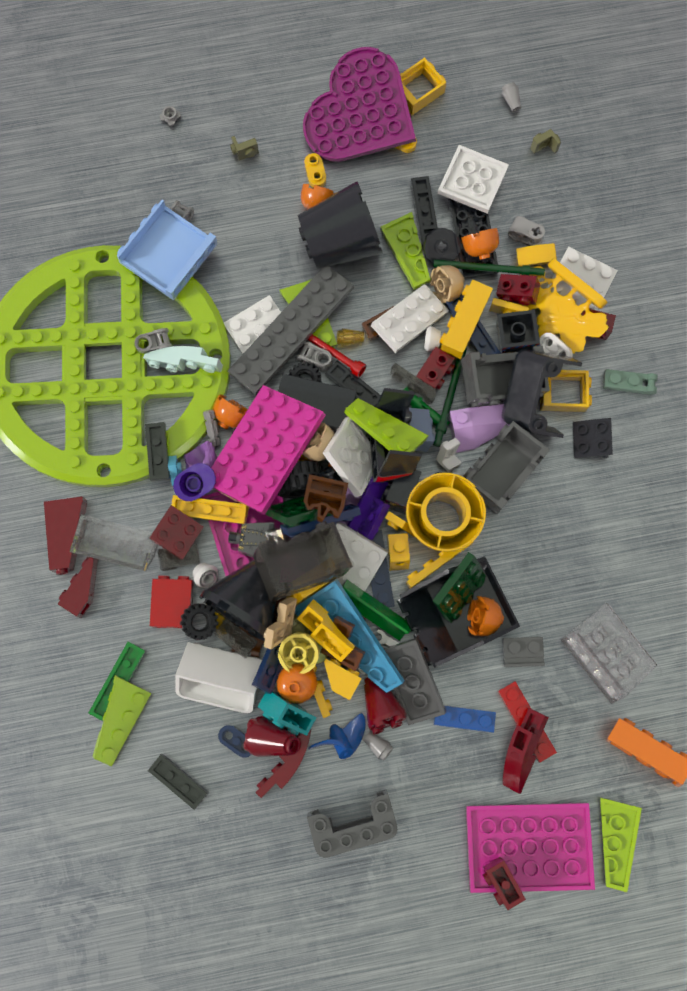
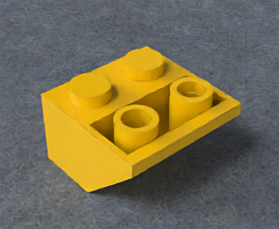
M325 659L324 664L332 691L350 701L362 679L358 677L360 673L350 668L347 671L335 659H330V661Z

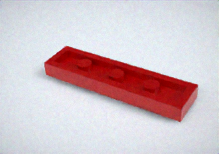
M516 681L498 690V693L515 723L521 726L528 708L531 707ZM544 730L533 753L537 756L536 759L539 763L557 753Z

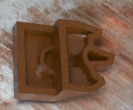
M309 474L304 496L307 510L318 509L317 521L321 523L327 513L332 514L334 518L338 519L344 509L348 483Z

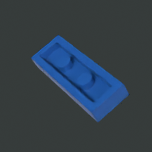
M445 706L446 714L434 717V725L494 733L496 712Z

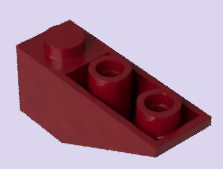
M91 554L90 557L83 561L80 572L72 577L69 588L64 590L59 596L60 601L58 605L79 618L84 616L93 603L98 566L97 557Z

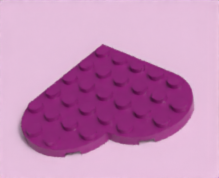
M374 47L353 49L338 60L330 75V91L320 95L312 102L303 120V132L308 146L314 153L328 161H346L416 141L398 66L389 54L386 55Z

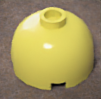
M295 632L288 635L279 647L278 658L280 664L285 670L290 672L289 669L293 668L292 664L301 663L304 665V668L299 673L309 672L315 667L319 659L317 642L305 632Z

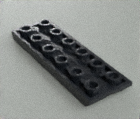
M448 198L454 233L459 237L461 244L458 254L459 262L498 265L496 251L490 253L489 258L480 260L479 257L468 255L461 239L464 236L491 229L489 214ZM461 269L464 278L499 273Z

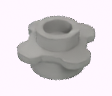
M172 106L165 107L162 114H160V119L168 122L170 126L175 125V121L181 117L180 111H176Z

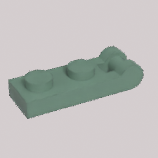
M606 369L604 371L603 389L654 395L657 393L655 382H657L658 375L654 373L643 374ZM643 381L648 382L647 386H642Z

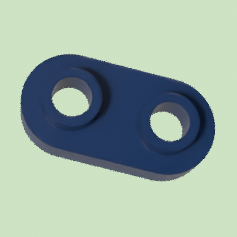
M226 725L220 729L218 739L221 744L242 758L251 756L248 751L242 749L245 741V734L232 725ZM228 731H230L233 734V737L231 739L226 738V733Z

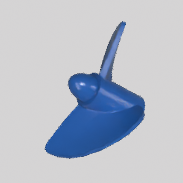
M362 713L358 714L343 729L336 724H332L330 726V738L315 743L308 749L310 750L322 745H334L340 759L349 758L356 751L363 738L366 727L364 715Z

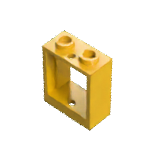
M425 57L400 74L411 115H414L445 93L447 82L444 76L440 75L435 70L434 65L428 62ZM423 74L435 88L417 100L405 85Z
M561 370L556 377H548L550 391L543 394L544 397L540 398V411L585 412L591 406L592 395H589V388H591L592 379L589 377L588 370ZM551 380L580 381V404L551 403Z

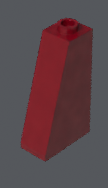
M83 496L44 501L49 570L56 573V575L68 574V571L75 568L87 508V500Z

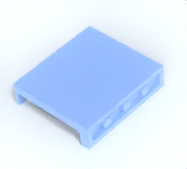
M161 200L153 206L150 215L141 221L138 230L130 235L126 245L120 247L117 258L120 264L174 300L216 247L217 239L212 233L207 235L166 207L164 200Z

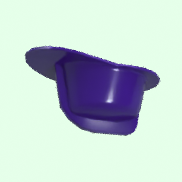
M205 463L194 464L176 476L173 484L174 492L183 501L196 500L213 489L216 483L215 473Z

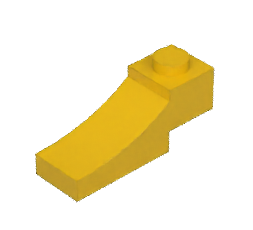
M313 599L301 612L297 620L312 632L310 637L337 660L342 662L354 649L355 645L335 626L328 615L329 612Z

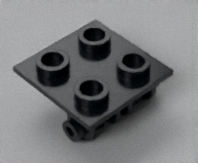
M611 418L573 422L574 458L596 456L609 458V455H613Z

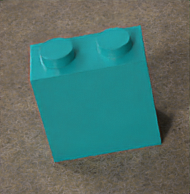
M273 691L271 694L265 693L258 705V708L263 711L262 715L272 720V723L280 728L287 727V730L295 735H298L300 732L307 736L317 718L300 705L286 701Z

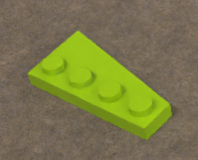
M600 797L605 886L627 892L642 808Z

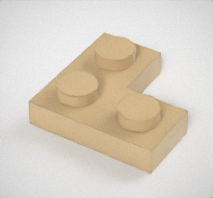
M288 597L279 603L277 607V622L267 627L264 632V647L273 649L288 635L292 634L296 598Z

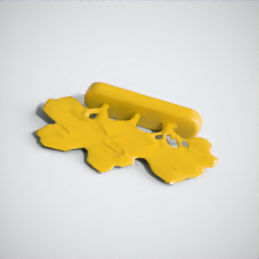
M553 258L549 262L548 268L556 275V278L549 279L545 275H530L537 276L538 280L540 278L545 280L540 282L536 305L530 304L526 307L529 310L539 308L541 311L536 318L537 325L539 326V338L545 333L560 334V339L575 354V352L584 350L586 336L600 337L608 329L606 314L592 313L589 310L591 303L597 308L602 309L608 302L602 295ZM560 281H564L572 287V290L565 296L560 295L556 290V285ZM548 282L549 285L552 283L549 288H541V285ZM576 291L587 299L585 303L579 306L576 305L572 296ZM583 310L586 311V314L584 316L581 315Z

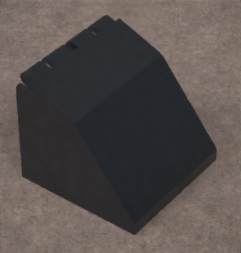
M485 556L477 559L486 575L485 582L482 587L477 588L474 592L472 600H477V596H483L495 600L500 605L504 621L500 628L492 635L476 636L470 633L468 626L471 627V620H467V615L471 602L469 604L466 603L462 609L461 616L454 620L453 623L445 619L433 602V599L458 566L446 569L400 594L401 599L397 600V603L402 613L408 612L409 614L405 617L411 632L417 631V634L413 636L418 639L421 649L425 648L426 652L423 654L428 666L433 664L435 668L520 627Z

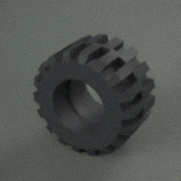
M315 461L297 462L277 495L283 498L305 496L309 474L317 476L318 473L322 472L321 463Z

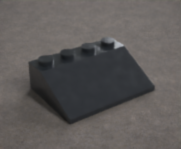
M282 374L278 392L323 411L326 416L322 422L328 425L335 434L344 418L348 417L344 412L354 402L357 390Z

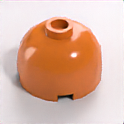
M303 184L301 202L305 208L309 209L335 193H333V190L314 185L312 189L308 188L309 184Z
M497 228L480 231L479 233L461 238L463 247L468 255L479 257L480 260L489 258L490 253L494 252L499 245Z
M219 394L213 406L215 418L219 420L218 425L225 429L229 427L236 428L248 409L233 399L227 401V396Z
M477 596L478 599L472 600L468 609L467 620H471V627L468 626L471 634L476 636L492 635L500 628L504 621L501 607L493 599Z
M295 663L292 664L293 668L289 669L290 672L283 668L279 673L277 691L286 701L292 704H302L314 695L318 682L313 669L302 674L299 672L302 671L304 665Z

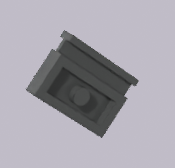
M543 637L502 638L504 667L545 666Z

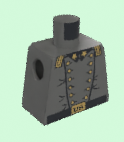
M272 522L242 524L241 533H229L228 543L239 544V553L249 557L258 558L265 553L270 554L272 552L275 524Z

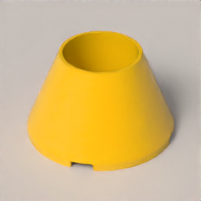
M453 473L433 474L419 482L410 493L406 506L407 522L414 536L425 546L444 552L456 551L471 544L482 531L486 518L485 503L483 497L475 488L476 486L468 479ZM438 501L450 504L458 514L459 524L457 529L442 531L435 528L427 518V506Z

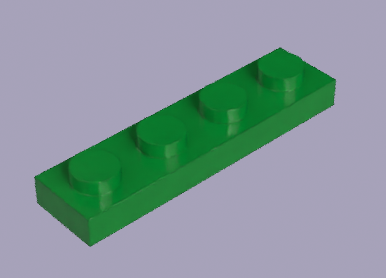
M131 642L126 643L88 714L103 721V716L109 703V695L114 685L115 675L130 682L146 650Z

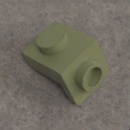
M549 129L544 133H538L533 138L530 149L535 154L549 146L555 153L558 151L561 141L559 136L552 129Z
M235 136L231 137L232 144H230L233 155L237 154L239 161L245 158H252L259 153L255 138L238 144Z

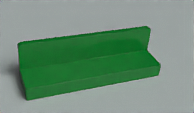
M349 580L344 582L342 587L362 616L399 641L405 634L410 632L406 619Z

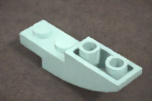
M194 346L166 347L146 353L143 357L150 367L156 369L163 367L170 372H184L185 366L191 369L202 368L209 373L221 372L223 368L218 358L208 357L203 348Z

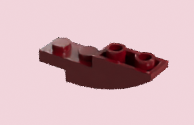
M528 708L522 725H516L507 751L503 771V785L518 794H521L537 756L533 755L549 719L548 716L531 708Z
M310 729L307 736L300 732L298 735H295L300 741L298 752L294 755L279 756L285 763L282 765L279 762L271 770L273 775L269 779L264 777L256 785L259 789L255 793L260 798L275 784L282 789L289 782L304 758L312 729Z

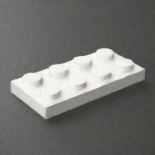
M424 284L372 322L371 327L396 353L427 330L428 327L444 317L449 310Z

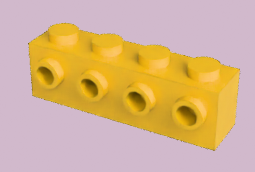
M473 279L470 285L466 284L462 292L464 298L462 301H458L454 310L457 313L455 317L451 316L447 324L449 330L447 333H443L439 343L442 344L441 350L456 358H462L493 288Z

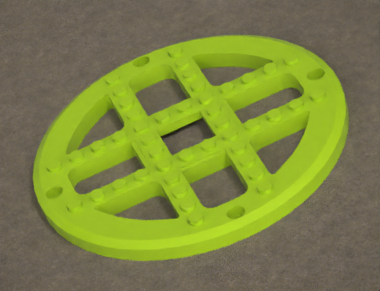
M102 245L86 247L56 256L28 272L0 301V439L16 456L30 467L46 476L72 485L115 487L140 482L149 478L147 445L145 446L144 406L150 399L193 397L181 417L166 431L168 459L169 456L176 455L177 461H181L184 455L195 449L207 435L206 420H204L203 412L213 410L214 403L219 394L226 396L230 381L228 370L231 367L230 344L219 310L210 295L192 276L175 298L192 321L145 323L143 321L142 282L145 280L120 264L117 253L121 246ZM103 258H109L106 262L100 263ZM101 276L121 277V322L88 323V282L90 279ZM66 285V319L61 327L20 330L28 316L43 300ZM168 328L169 332L167 333L171 344H197L205 350L208 357L220 355L222 357L220 360L223 365L222 371L209 373L200 368L194 374L147 376V361L143 358L144 354L137 351L135 339L141 334ZM141 340L138 345L140 348L145 349L149 346V342ZM122 345V378L86 380V347ZM62 351V381L10 382V361L13 355L26 352ZM64 404L65 450L56 448L36 435L18 412L17 406ZM122 404L123 446L121 451L114 455H89L88 406ZM104 469H111V472L108 476L102 477V471Z

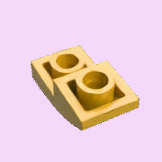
M554 243L516 249L518 266L537 264L541 266L549 264L553 258L557 260Z

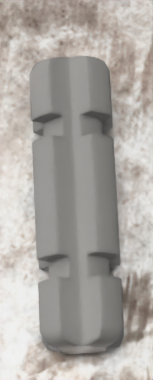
M206 410L203 412L204 420H206L207 434L210 437L209 442H212V446L216 447L221 444L220 437L217 436L219 432L217 422L214 420V410Z

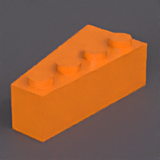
M619 718L607 738V742L631 757L634 755L636 760L649 768L652 766L655 768L654 771L661 777L673 779L672 784L675 786H682L687 778V754L681 751L680 753L672 750L673 746L663 740L659 742L653 738L654 735L645 729L640 731L634 727L635 723L629 719L624 718L622 720Z

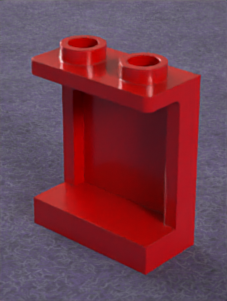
M158 576V579H152L150 627L182 628V625H180L181 615L184 614L185 609L189 608L188 606L192 605L194 581L189 580V576H178V579H170V576Z

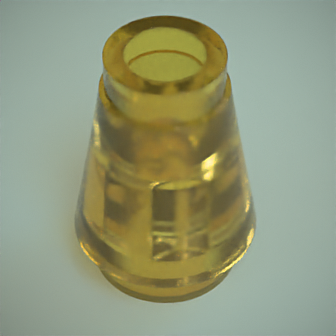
M343 328L337 330V344L342 345V347L364 343L363 331Z

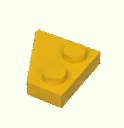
M390 511L388 512L385 519L388 520L387 524L395 530L401 528L414 536L406 521Z

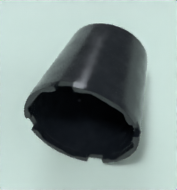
M358 182L352 183L297 215L301 225L299 227L301 238L303 241H307V245H305L309 259L313 258L317 269L383 254L381 247H379L380 241L366 201L363 202L362 191Z

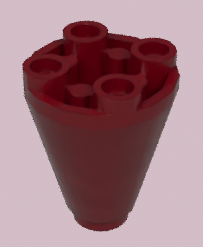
M367 677L364 680L369 730L375 735L383 732L384 728L391 726L394 729L402 726V721L406 719L407 714L391 691L386 693Z
M264 716L251 718L247 723L243 747L244 750L257 757L289 756L298 752L300 741L286 728H280L273 724L272 720Z

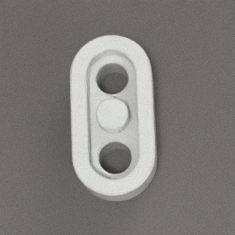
M545 333L540 337V346H543L545 353L561 355L565 352L566 356H573L572 350L555 334ZM549 340L553 341L551 346H548Z

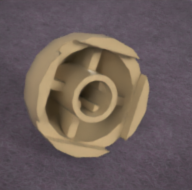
M444 265L432 270L430 285H434L436 292L433 293L442 303H446V301L451 302L462 294L465 279L456 267Z
M321 422L302 455L308 460L315 462L325 460L326 457L323 455V452L334 436L333 430Z

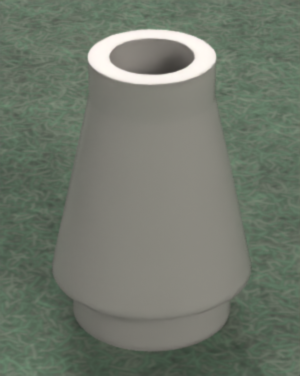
M514 82L503 86L502 96L508 103L511 111L515 112L521 109L518 86Z
M371 731L363 739L378 759L381 758L383 761L393 750L390 742L374 735Z

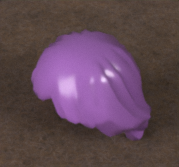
M205 441L200 446H197L196 449L184 455L185 468L187 469L197 463H205L212 467L218 458L212 442Z

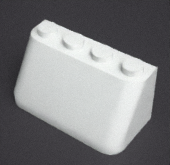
M188 642L175 675V692L184 699L241 713H251L258 693V688L252 686V683L262 660L257 657H248L236 652L231 653L219 648H211L199 643Z

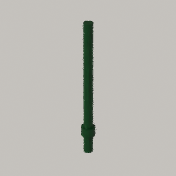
M434 260V267L451 265L457 269L545 275V268L530 267V265L509 266Z
M467 348L465 349L461 359L465 357ZM459 358L456 359L440 421L435 428L436 435L433 443L435 447L441 446L443 435L446 434L448 428L446 424L462 369L461 359Z

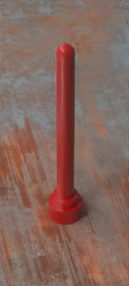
M313 334L309 337L308 340L329 351L333 357L350 367L352 374L358 378L366 370L367 365L363 362L351 360Z

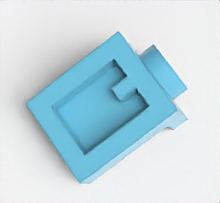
M176 455L169 456L168 459L172 486L176 476L183 471L182 464L177 461Z

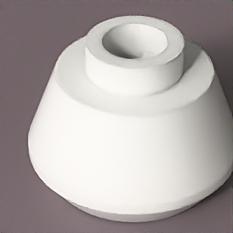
M433 326L427 328L424 344L426 351H433L435 347L439 348V346H442L439 343L442 337L441 330Z
M198 564L193 570L195 585L199 588H208L213 585L218 578V569L211 564Z

